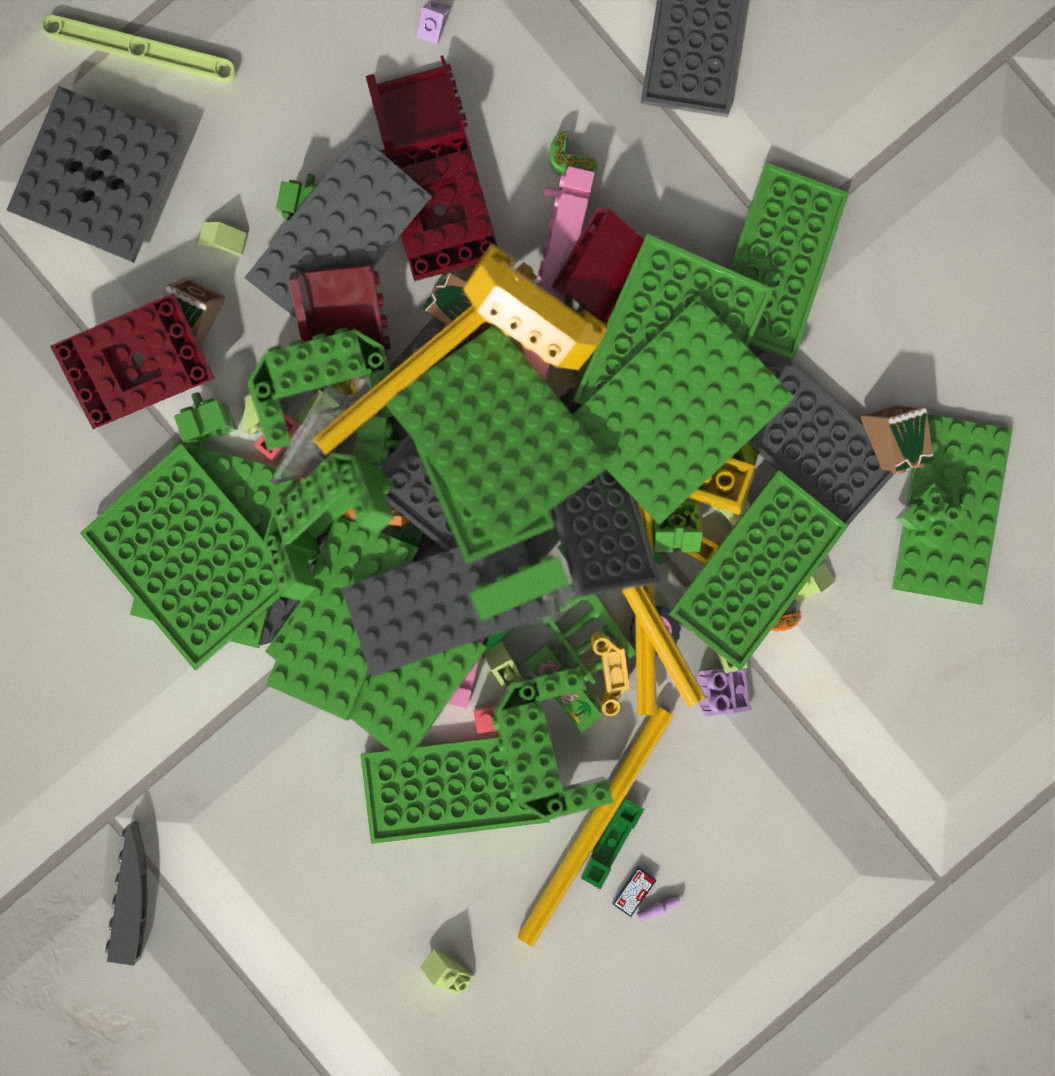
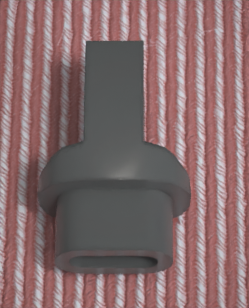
M578 383L573 389L568 388V393L558 398L569 412H572L578 405L573 402V399L581 383ZM565 400L569 401L568 406L564 404Z

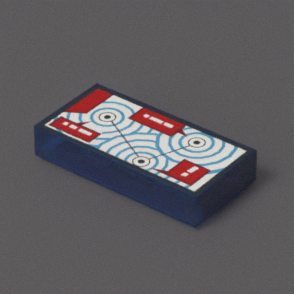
M637 866L612 904L632 917L657 881L656 878Z

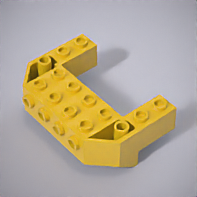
M491 243L476 264L463 289L477 311L486 321L499 326L506 335L513 336L519 340L526 349L538 353L545 362L552 363L556 367L579 370L597 348L608 326L585 309L580 314H577L514 269L516 264L514 259Z

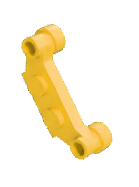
M597 631L592 634L591 640L595 653L601 655L606 691L600 696L601 708L605 715L614 716L620 710L619 699L625 690L630 689L625 651L622 645L617 646L602 632Z

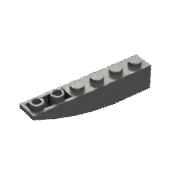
M133 821L122 832L121 840L124 841V845L118 858V863L121 866L120 872L117 873L115 879V886H118L117 894L112 900L114 914L110 919L108 927L111 935L105 948V953L108 954L107 962L132 966L141 959L148 907V879L144 845L138 822Z

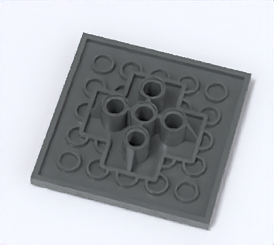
M58 86L9 202L7 211L135 263L186 139L174 132ZM109 154H112L110 159H106ZM80 166H83L81 171H77ZM100 175H103L101 180H97ZM124 183L123 188L117 189L119 184ZM95 195L92 201H88L90 196Z

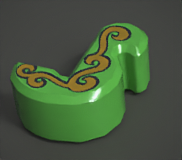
M562 131L557 134L550 146V166L553 171L561 176L562 173H567L569 166L595 172V179L598 172V164L595 158L565 153L568 131Z

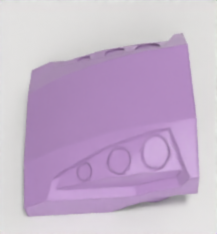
M723 668L699 671L696 680L706 699L698 704L705 716L752 710L748 697L747 668L726 674Z

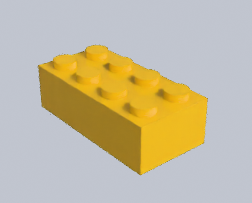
M730 458L688 499L740 515L755 475V465Z

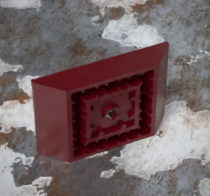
M467 135L465 138L389 158L432 196L401 233L414 282L476 265L491 243L498 247ZM385 149L380 150L386 156ZM444 205L447 208L444 215H437L434 212L436 206Z
M175 293L50 345L92 429L101 427L215 379ZM136 353L144 356L145 362L143 365H138L135 362L134 356Z

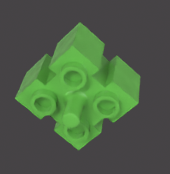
M307 174L304 187H302L301 182L296 180H289V182L281 181L276 209L279 213H282L281 216L284 220L289 221L317 186V184H314L316 177L314 174Z
M199 392L191 394L196 409H193V406L185 407L179 410V414L174 415L183 442L195 446L212 440V438L237 431L228 405L222 404L220 401L214 400V398L202 401Z
M372 416L356 431L357 438L353 456L382 467L390 458L391 449H397L402 441L393 440L394 427H392L391 422L387 418Z
M934 483L924 485L913 497L917 503L906 505L895 519L908 530L919 531L916 537L928 548H938L950 535L946 529L957 527L968 513L956 502H946L944 498L947 495Z
M684 501L660 525L653 519L654 552H676L678 548L681 549V552H700L702 526L701 520H699L700 512L697 501Z

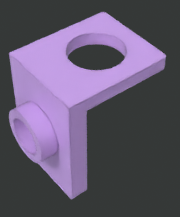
M428 1L422 7L416 37L438 44L443 19L450 11V7Z

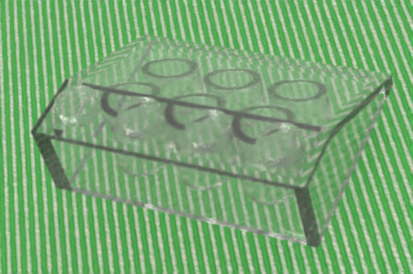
M330 385L325 387L293 437L291 445L284 451L271 483L278 484L301 478L307 470L310 472L313 470L317 463L315 457L318 453L322 455L324 452L321 451L312 438L349 408L351 398Z

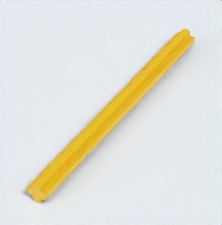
M525 262L515 269L532 282L537 279L533 268ZM474 305L470 306L313 437L312 440L327 455L383 408L389 400L420 377L486 320Z
M638 504L654 555L653 518ZM654 584L644 586L655 606ZM635 614L637 715L651 716L657 714L656 650Z
M644 586L622 590L687 707L694 706L706 699L704 692Z
M657 705V714L651 715L609 784L613 803L595 807L519 931L518 939L525 942L528 946L534 947L672 721L674 715L661 706Z

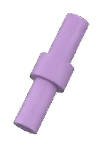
M678 896L663 902L661 900L653 903V906L637 912L638 918L642 921L654 915H663L666 913V910L681 905V901Z

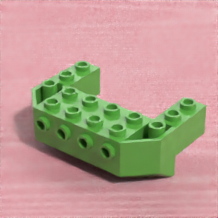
M348 328L336 330L335 335L326 337V334L313 336V341L304 343L303 339L291 342L290 347L281 348V345L268 348V352L263 354L248 381L249 392L267 450L272 451L291 445L279 405L283 397L354 378H359V381L366 379L370 391L391 373L384 347L356 330L349 331ZM386 405L376 413L377 417H395Z
M331 454L273 509L264 543L281 596L303 601L317 588L309 564L321 553L317 538L332 526L335 518L341 517L352 508L358 526L378 533L394 519L386 494L394 486L378 466L354 456Z
M579 666L533 677L528 676L510 682L493 709L494 717H491L494 730L499 732L500 739L497 740L500 753H504L506 762H503L505 775L510 778L511 785H508L511 799L514 798L519 805L546 821L613 803L609 782L603 776L562 787L541 701L585 690Z

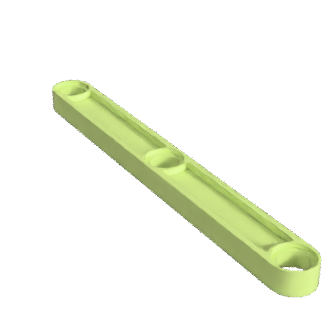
M48 15L42 22L43 30L56 40L223 83L232 82L236 77L237 72L231 61L224 58L57 15ZM58 22L59 29L55 32H50V24ZM138 44L145 45V50L141 54L134 52V48ZM223 66L231 67V72L228 76L220 75V69Z

